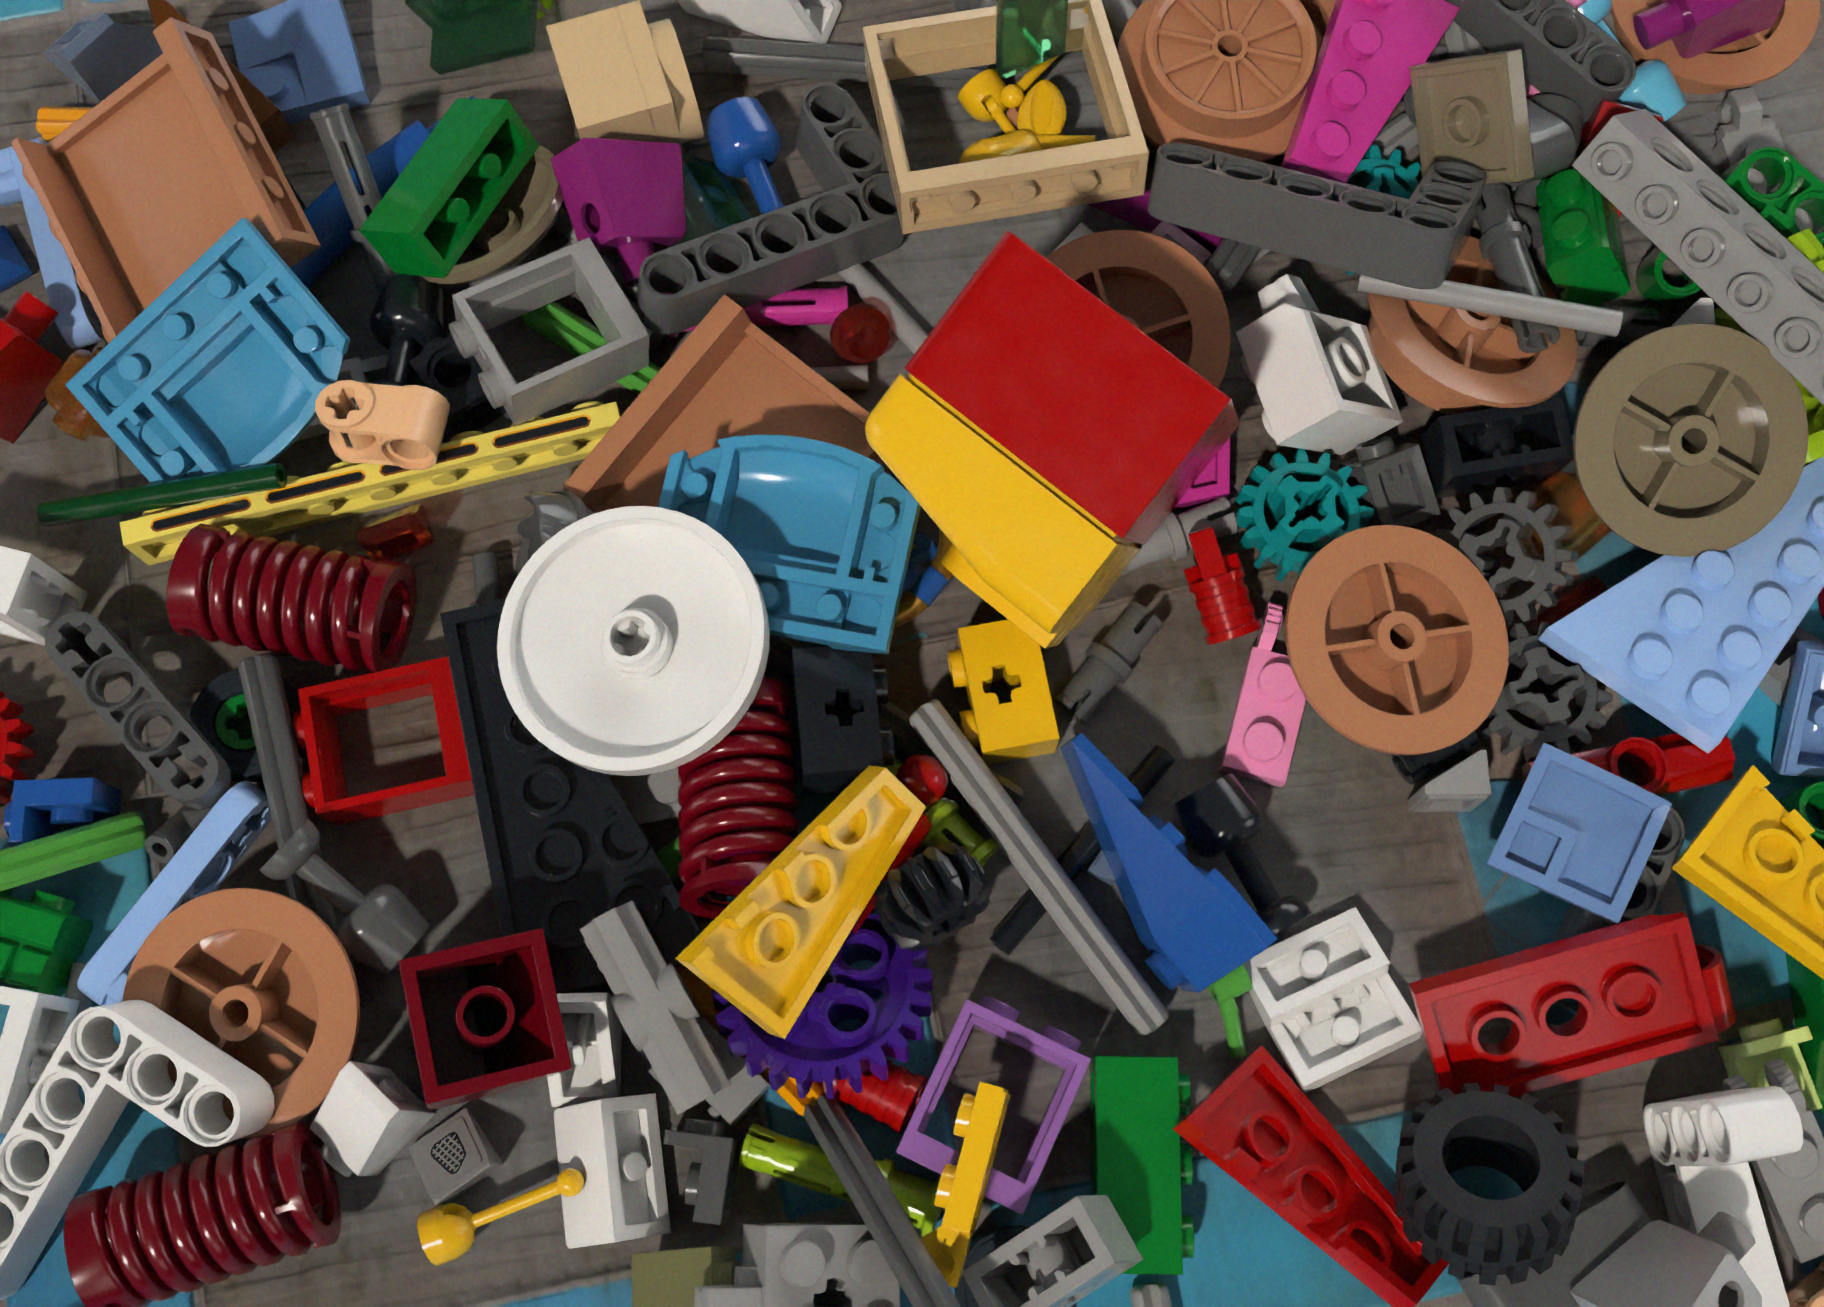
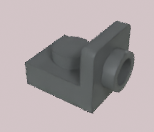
M1384 436L1357 446L1355 448L1357 456L1339 464L1340 469L1349 465L1352 468L1349 477L1356 478L1358 485L1366 486L1368 491L1364 495L1363 500L1365 506L1374 509V516L1370 520L1372 526L1397 525L1412 527L1441 514L1419 444L1393 442L1392 436Z
M685 1118L683 1132L665 1130L663 1144L703 1149L702 1162H692L690 1165L685 1189V1204L695 1206L693 1222L716 1225L729 1223L741 1139L724 1137L726 1123Z

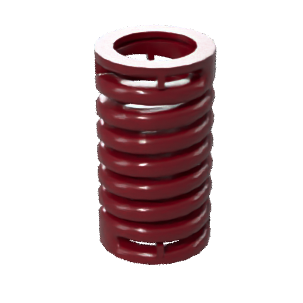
M210 524L195 526L183 538L175 553L166 589L168 620L173 630L180 636L192 637L199 635L209 642L223 641L229 646H247L254 651H271L278 656L293 655L299 660H317L321 664L328 666L342 664L352 671L363 670L367 667L372 673L395 668L399 663L409 640L416 606V580L412 568L406 563L391 560L375 561L365 555L349 557L345 551L331 550L326 553L320 546L308 545L303 548L295 541H282L279 543L274 537L260 536L255 538L252 533L238 531L230 535V532L224 527ZM212 558H213V566H212V571H211V575H210V579H209V589H208V576H209L210 565H211ZM392 635L386 649L381 653L380 649L385 638Z
M763 676L758 692L749 707L765 710L747 711L735 728L722 741L696 759L678 767V781L681 783L678 788V803L681 806L678 812L679 829L682 831L678 837L679 852L683 856L679 863V878L684 883L679 892V903L685 911L697 916L715 919L731 902L709 899V894L736 898L799 835V821L794 817L798 811V797L793 793L797 788V774L793 770L796 764V751L791 746L795 741V728L789 722L794 715V696L786 684L774 678ZM745 829H760V830H747V831H745Z
M300 1121L263 1136L249 1138L244 1147L230 1144L224 1146L218 1155L203 1153L198 1155L192 1163L179 1161L171 1164L165 1172L160 1170L146 1172L139 1181L124 1179L114 1188L110 1185L77 1195L70 1201L65 1214L63 1229L64 1250L74 1288L85 1307H148L152 1301H166L174 1298L179 1292L188 1293L199 1290L205 1283H220L226 1281L232 1274L242 1275L253 1272L258 1265L269 1266L279 1263L285 1255L295 1257L306 1254L312 1245L316 1249L335 1244L341 1230L339 1191L332 1166L319 1152L323 1142L310 1129L311 1125ZM322 1209L321 1222L317 1217V1212Z

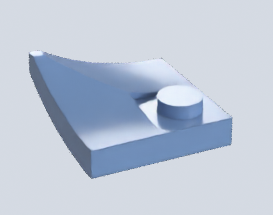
M287 0L267 10L228 22L239 71L279 108L288 124L311 119L310 113L335 105L348 103L349 108H354L371 103L342 0Z
M1543 742L1487 862V866L1614 924H1619L1672 803L1613 773Z

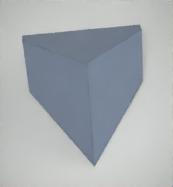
M104 12L84 15L42 54L100 103L163 54L152 32L156 28L117 23Z

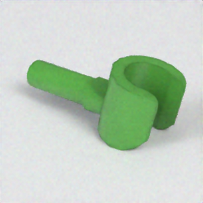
M1242 964L1207 987L1211 997L1219 1005L1220 1015L1223 1017L1230 1058L1247 1055L1238 1013L1239 1009L1234 998L1252 990L1250 977Z

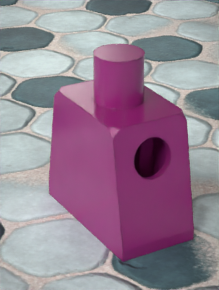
M1661 0L1660 5L1634 16V29L1641 46L1645 50L1672 39L1679 56L1688 59L1772 27L1785 0Z
M584 137L551 158L552 168L556 180L560 184L563 200L578 242L589 237L600 255H618L624 286L638 287L640 266L644 260L652 254L662 251L684 239L686 234L680 143Z

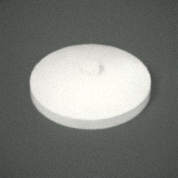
M626 506L608 509L582 518L560 530L532 555L513 582L505 600L498 628L497 657L502 685L515 714L537 740L568 761L588 770L610 775L641 776L663 772L686 764L709 751L722 741L746 714L758 692L767 665L770 635L768 613L758 582L748 565L736 549L721 534L707 524L681 512L661 507Z

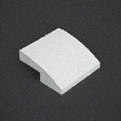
M1356 907L1268 947L1243 964L1252 983V990L1249 993L1290 1075L1304 1094L1406 1046L1421 1037L1422 1030L1418 1020L1388 974L1390 961Z

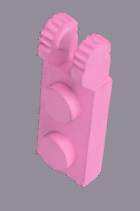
M1269 602L1264 611L1261 622L1262 628L1258 632L1255 647L1253 646L1248 653L1219 770L1282 788L1286 784L1306 697L1296 681L1288 656L1272 652L1275 639L1283 621V606Z

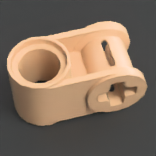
M341 380L328 385L319 393L315 400V411L321 424L330 430V445L335 455L342 461L353 464L370 463L399 466L410 470H426L432 468L437 462L450 413V404L439 392L424 386H393ZM352 397H354L359 410H356ZM345 434H348L352 447L350 446Z

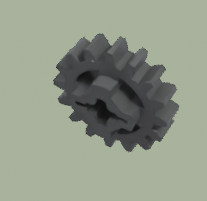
M1496 487L1493 503L1490 502L1484 493L1475 492L1470 494L1472 510L1469 512L1461 507H1452L1448 513L1456 523L1453 529H1436L1434 535L1455 547L1478 568L1498 600L1506 625H1511L1514 610H1516L1518 616L1524 622L1537 619V609L1534 603L1538 602L1547 608L1555 607L1559 600L1551 590L1554 585H1572L1574 578L1561 571L1562 562L1578 559L1577 551L1562 549L1561 540L1574 532L1572 526L1554 527L1551 521L1555 518L1559 508L1555 504H1546L1535 510L1537 493L1532 491H1522L1515 503H1513L1511 489L1506 487ZM1505 514L1503 519H1498L1494 530L1485 534L1473 532L1484 520L1495 515ZM1534 529L1539 534L1543 543L1544 557L1538 554L1531 537ZM1496 546H1507L1506 553L1515 557L1512 567H1500L1501 561L1497 557L1492 556ZM1522 579L1535 583L1528 591L1518 597L1508 600L1502 599L1503 595L1509 592L1512 583Z
M1543 621L1532 630L1530 636L1522 623L1515 624L1507 631L1509 666L1506 675L1508 681L1503 687L1494 708L1486 718L1488 723L1479 733L1483 739L1491 737L1495 733L1503 737L1500 753L1505 756L1518 746L1524 747L1526 762L1536 760L1543 742L1569 754L1570 747L1578 751L1593 741L1588 731L1595 732L1605 726L1607 719L1595 709L1602 708L1613 700V694L1597 689V682L1599 680L1582 670L1579 664L1575 665L1538 640L1546 628L1549 627V622ZM1528 686L1532 691L1542 690L1543 692H1547L1550 690H1556L1547 698L1544 696V694L1539 693L1534 695L1532 694V692L1519 694ZM1576 696L1575 710L1567 724L1566 719L1571 717L1568 703L1571 697Z

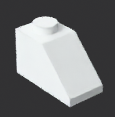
M349 1061L336 1077L310 1129L324 1142L319 1148V1152L336 1171L346 1177H350L353 1172L357 1176H378L435 1113L432 1110L429 1111L426 1104L390 1068Z

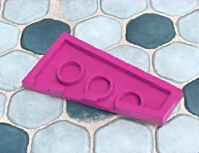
M1336 0L1281 167L1346 183L1410 86L1409 67L1426 62L1461 8L1445 0Z

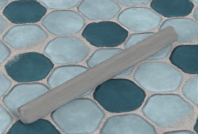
M933 699L924 703L911 714L909 718L910 725L932 755L943 764L948 777L1134 1031L1141 1036L1155 1031L1169 1017L1167 1009L940 701Z

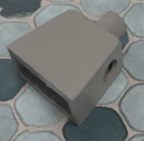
M1721 1211L1717 1212L1698 1235L1662 1220L1652 1221L1578 1282L1570 1293L1580 1307H1762L1761 1294L1739 1263L1754 1246L1755 1238L1739 1220Z

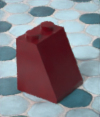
M543 928L398 960L425 1104L429 1111L495 1095L572 1069Z

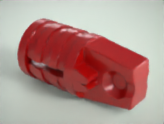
M1212 526L1188 533L1198 565L1183 569L1190 593H1194L1196 608L1200 611V620L1207 633L1204 636L1207 645L1228 641L1261 629L1260 619L1255 617V608L1253 602H1250L1248 595L1250 593L1247 584L1243 580L1245 573L1238 553L1222 557Z
M886 1058L888 1079L883 1081L870 1070L862 1073L863 1090L860 1093H856L847 1079L837 1081L835 1097L840 1104L848 1108L852 1106L856 1108V1111L863 1115L868 1114L875 1121L881 1124L885 1123L891 1126L892 1131L901 1134L911 1120L925 1090L927 1077L919 1073L915 1075L909 1069L903 1066L899 1067L893 1064V1061Z

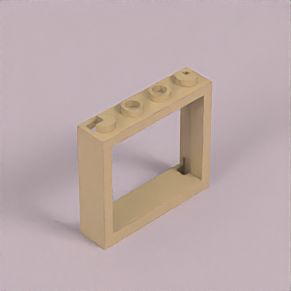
M1029 0L862 27L866 74L903 234L1144 195L1149 151L1102 0ZM1088 7V14L1084 13L1083 8ZM1082 50L1108 136L1107 140L917 171L910 170L890 80Z

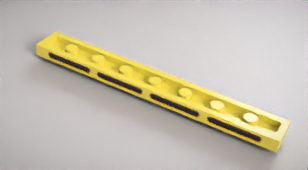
M598 401L586 402L575 406L570 413L546 419L537 416L517 426L512 423L509 428L488 433L480 431L459 433L453 436L449 442L441 444L436 464L426 470H410L399 466L370 463L353 464L343 461L333 464L324 473L303 478L287 476L285 488L208 500L180 508L172 506L147 510L142 513V517L119 522L123 546L149 566L173 560L183 538L192 528L199 524L224 527L230 532V535L238 531L252 533L255 538L271 536L585 459L622 415L617 402L607 404Z

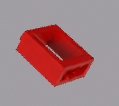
M448 656L298 689L301 710L294 712L293 726L300 747L307 750L310 772L304 773L302 776V789L308 808L311 811H316V815L335 826H340L475 795ZM433 695L446 776L348 797L336 716Z

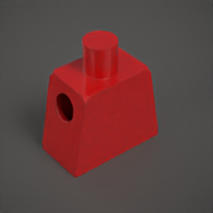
M25 290L3 319L0 317V438L12 444L20 436L62 368V359L38 343L39 339L60 313L27 290Z

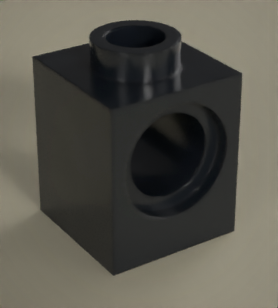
M452 335L433 339L424 346L419 355L409 361L423 385L439 392L449 402L450 413L448 421L457 434L467 431H479L507 413L504 406L496 409L492 407L479 382L478 374L483 372L474 356L465 359L461 355ZM470 374V377L464 384L458 387H447L448 383L455 376Z

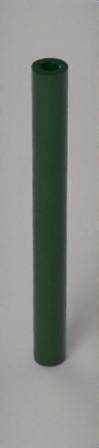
M274 463L40 502L37 505L36 512L40 524L44 527H51L285 488L287 485V474L281 463Z

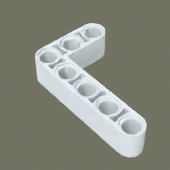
M127 1000L90 1007L80 1012L70 1024L0 1145V1301L14 1295L25 1282L129 1100L194 1143L204 1147H215L253 1134L264 1128L270 1121L275 1108L274 1094L270 1084L262 1076L149 1002ZM115 1023L117 1024L120 1031L121 1041L119 1046L116 1044L115 1039L113 1037V1027ZM169 1059L173 1061L177 1070L175 1084L168 1074ZM79 1085L82 1086L85 1094L84 1105L79 1097ZM225 1095L231 1100L234 1108L232 1122L223 1111V1098ZM44 1147L49 1154V1164L44 1156ZM10 1210H11L12 1215H13V1217H14V1223H13V1221H12V1219H11V1216H10Z
M1768 1086L1714 1091L1646 1105L1643 1112L1645 1134L1670 1224L1698 1235L1717 1212H1725L1739 1220L1755 1238L1754 1246L1739 1263L1761 1294L1762 1307H1790L1748 1163L1750 1161L1792 1154L1801 1150L1803 1144L1802 1123L1797 1108L1789 1094L1781 1087Z

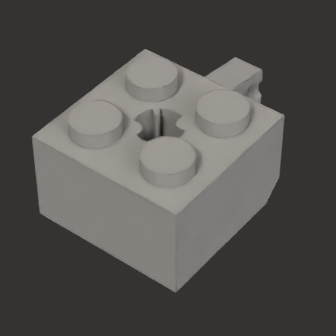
M864 1222L743 1224V1266L735 1267L734 1284L695 1286L694 1307H814V1294L820 1293V1304L815 1305V1307H900V1284Z

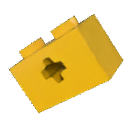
M1008 619L958 628L957 649L947 651V660L953 688H965L969 710L959 712L960 728L971 745L977 748V753L985 764L990 765L1055 753L1060 737L1040 644ZM1002 681L1004 690L1011 692L1009 702L999 704L996 693H990L992 682Z

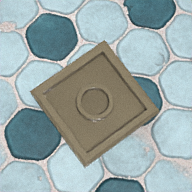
M1522 49L1426 62L1409 67L1422 178L1431 165L1442 161L1465 163L1480 169L1486 175L1485 184L1519 182L1534 177Z

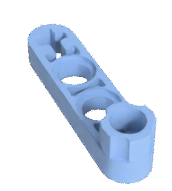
M43 137L29 140L43 145L47 144ZM13 146L0 150V204L6 207L23 202L50 307L60 313L55 319V323L62 337L74 350L105 340L102 333V324L88 296L78 286L75 279L76 272L62 244L52 234L49 227V218L35 190L25 180L22 172L23 166Z
M242 781L231 787L218 800L87 963L77 981L78 990L99 1006L123 1001L124 989L131 965L148 935L166 916L181 905L196 897L216 891L266 828L272 818L264 791L250 781Z

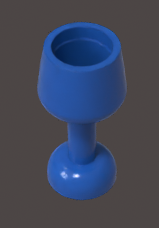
M753 97L734 98L720 104L709 113L705 121L711 151L717 168L729 177L747 178L761 214L785 207L768 169L776 162L781 153L782 140L759 100Z

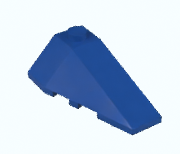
M1083 733L1073 737L1060 748L1099 844L1113 872L1116 885L1138 938L1151 953L1145 959V962L1154 975L1167 988L1173 990L1179 986L1182 991L1199 993L1267 949L1278 939L1216 868L1207 873L1202 868L1194 866L1186 858L1188 851L1184 845L1185 837L1170 822L1166 824L1156 815H1151L1147 818L1138 809L1144 803L1138 789Z

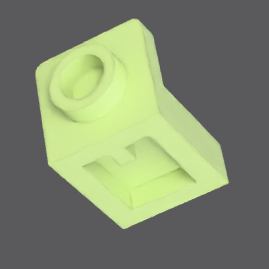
M1773 1018L1737 1028L1742 1041L1718 1047L1729 1078L1737 1074L1741 1075L1751 1088L1768 1087L1764 1064L1778 1058L1782 1059L1783 1062H1786L1792 1074H1794L1798 1087L1801 1089L1806 1100V1106L1812 1111L1823 1108L1798 1043L1813 1039L1808 1025L1783 1029L1780 1019Z

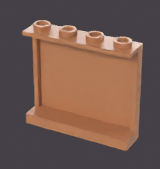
M172 17L152 31L163 54L49 143L43 145L21 138H16L11 142L23 166V176L30 187L35 190L49 218L50 230L62 244L76 272V282L80 289L88 296L102 324V333L108 344L241 218L249 219L289 268L321 246L212 33Z
M724 294L562 486L568 491L574 492L594 513L626 506L658 507L670 455L685 450L689 453L688 457L691 459L713 448L720 447L718 439L746 435H786L823 441L870 458L882 465L884 472L891 474L892 471L870 447L866 439L865 424L870 413L754 325L744 309Z

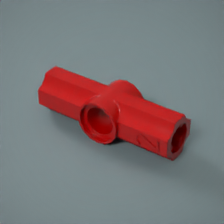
M1678 733L1649 739L1630 737L1614 746L1571 754L1619 777L1621 776L1618 772L1617 763L1618 759L1623 760L1633 767L1637 778L1636 785L1657 796L1729 782L1734 779L1733 765L1736 760L1730 739L1727 736H1724L1720 744L1708 754ZM1535 761L1528 762L1522 766L1523 782L1521 787H1523Z

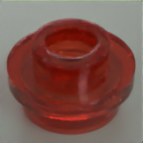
M866 303L853 305L841 312L833 322L830 330L831 344L838 355L846 360L858 364L870 363L878 359L888 347L890 339L888 319L874 305Z

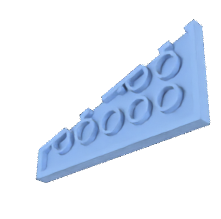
M1824 457L1813 461L1803 468L1798 484L1783 509L1768 525L1748 540L1720 552L1713 550L1705 551L1699 556L1663 555L1546 628L1538 640L1575 665L1579 664L1582 670L1709 754L1720 744L1824 587Z

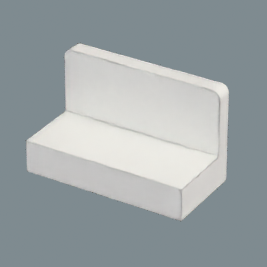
M656 1093L598 1099L556 1109L554 1111V1126L559 1174L565 1169L574 1168L580 1171L584 1177V1187L579 1194L573 1197H566L561 1194L567 1247L569 1249L671 1233Z

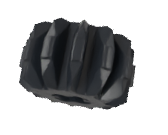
M955 842L943 843L938 848L927 847L916 857H908L906 863L901 867L890 870L888 879L880 883L874 892L876 899L873 905L880 915L878 919L889 937H894L901 949L922 951L929 945L938 946L944 939L950 936H957L962 928L974 923L976 915L986 910L993 889L986 880L987 874L977 858H972L965 846H958Z

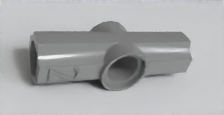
M630 901L615 907L581 928L580 931L585 939L584 942L614 994L610 996V1000L623 1028L635 1048L639 1052L644 1050L677 1115L730 1086L731 1082L726 1075L728 1073L725 1071L712 1043L708 1041L697 1020L701 1015L688 988L672 962L667 964L635 902Z

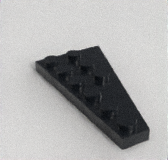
M505 599L440 613L501 936L504 937L543 928L556 994L607 984L606 978L599 970L596 960L584 942L585 939L580 929L607 911L633 901L667 964L672 962L675 967L684 966L675 958L702 931L692 914L680 906L678 890L609 774L588 770L576 765L542 744L523 725L506 696L500 677L497 657L498 628Z

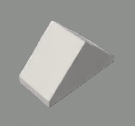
M557 994L572 1069L547 1077L552 1107H567L598 1099L621 1097L622 1024L611 1003V994Z

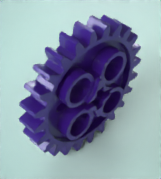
M873 909L856 934L852 931L849 933L785 1039L767 1033L713 989L712 997L715 1010L721 1011L716 1015L720 1035H730L727 1043L732 1058L747 1054L745 1063L748 1075L751 1077L760 1074L770 1067L769 1079L772 1090L777 1091L791 1077L796 1079L799 1098L806 1097L813 1082H822L827 1098L834 1099L837 1081L847 1079L856 1093H860L863 1090V1072L870 1070L876 1077L885 1081L888 1079L886 1057L890 1056L906 1063L909 1060V1044L905 1038L922 1041L924 1038V1021L920 1017H927L932 1014V996L927 994V992L933 990L932 970L924 968L927 966V949L925 948L922 951L901 949L894 937L888 936L878 919L880 915H874ZM859 960H870L876 963L875 966L867 970H856L849 967L852 963ZM880 995L882 996V999H880L879 1001H872V999H875ZM847 1019H856L865 1023L860 1029L853 1032H844L835 1028L840 1022Z

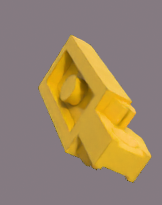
M981 1081L979 1082L976 1096L964 1093L957 1113L953 1134L963 1137L964 1142L957 1166L945 1164L934 1206L945 1209L942 1224L937 1229L921 1237L949 1287L954 1288L960 1285L962 1271L972 1235L976 1229L1011 1096L1005 1088Z

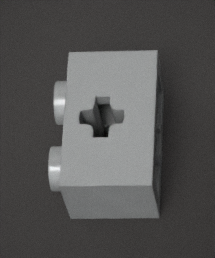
M1107 1195L1076 1196L962 1271V1274L979 1307H1071L1144 1259Z

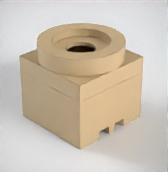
M640 0L547 25L546 30L580 139L585 137L680 143L682 168L687 167L682 144L702 139L705 136L690 76L670 18L647 24Z

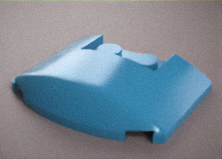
M241 218L69 380L65 386L151 484L268 465L284 453L317 417L315 400L324 388L337 381L343 355L347 354L350 338L249 219Z
M786 435L728 437L717 440L720 447L713 448L689 459V453L685 450L670 455L658 507L694 517L721 534L736 549L750 568L764 597L770 635L825 644L832 649L889 653L921 506L909 491L890 474L884 472L882 465L868 457L837 445Z

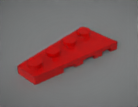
M1262 1045L1247 1055L1173 1128L1186 1141L1392 1307L1416 1306L1449 1264L1443 1259H1440L1434 1265L1421 1255L1423 1241L1410 1243L1402 1230L1404 1217H1397L1394 1197Z

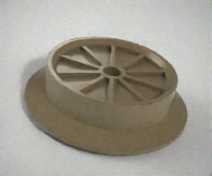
M1697 323L1671 326L1648 333L1631 342L1615 354L1591 382L1583 397L1574 427L1573 457L1575 470L1584 496L1595 514L1609 529L1627 542L1639 548L1669 556L1692 557L1699 556L1703 552L1710 550L1720 552L1748 540L1761 531L1777 516L1790 499L1798 484L1806 460L1808 420L1802 394L1795 379L1771 356L1770 349L1753 337L1724 326ZM1682 436L1684 437L1683 446L1681 444Z

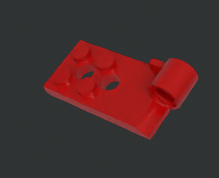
M1683 912L1667 915H1646L1408 983L1438 1089L1440 1091L1449 1088L1455 1095L1461 1094L1463 1084L1478 1083L1480 1091L1493 1092L1494 1084L1509 1087L1508 1095L1517 1097L1524 1095V1093L1535 1092L1719 1041L1717 1033L1728 1029L1736 1021V1012L1721 953L1714 947L1694 943L1688 916ZM1564 998L1578 1000V1012L1571 1021L1562 1025H1552L1546 1022V1013L1553 1003ZM1503 1017L1512 1021L1511 1031L1502 1041L1488 1044L1478 1040L1479 1031L1488 1020Z

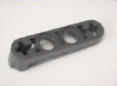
M69 612L60 616L52 623L45 636V649L49 657L163 791L190 808L202 809L216 804L228 791L231 783V770L227 762L129 651L130 648L127 642L87 612ZM90 648L102 657L93 664L85 658L86 652ZM124 672H130L133 676L131 692L120 701L106 702L104 698L106 683L109 684L118 679ZM157 716H169L172 721V730L169 737L158 746L145 747L142 742L144 726ZM183 754L188 760L202 768L201 775L205 779L204 783L198 788L189 785L191 781L189 775L173 760Z

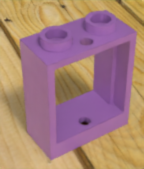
M983 995L979 1005L966 999L896 1153L940 1175L946 1163L957 1166L961 1152L924 1135V1132L973 1027L1063 1070V1073L1016 1178L1014 1179L991 1168L984 1195L1023 1215L1091 1059L1078 1053L1082 1042L1075 1037L1049 1025H1044L1041 1034H1038L1016 1023L1020 1014L1019 1011L999 1000Z

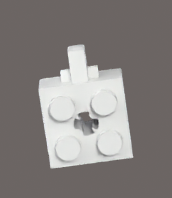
M1286 274L1258 292L1263 316L1237 331L1236 334L1243 351L1241 357L1242 367L1247 377L1255 384L1264 408L1261 414L1264 427L1276 441L1277 445L1343 455L1403 422L1384 370L1374 354L1367 326L1320 313L1303 281L1297 276Z

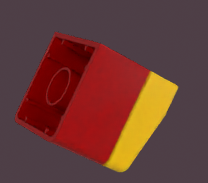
M1006 231L904 367L909 374L906 377L899 374L871 411L866 420L865 435L870 447L879 455L952 543L940 559L941 563L964 585L1046 649L1058 646L1070 630L1077 629L1088 618L1141 550L1136 546L1137 543H1147L1236 430L1240 422L1231 398L1017 236Z

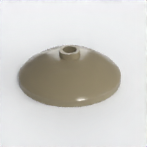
M539 146L446 278L422 277L429 282L437 284H467L498 274L525 258L548 233L562 207L563 195L551 163V158L555 155L545 147Z

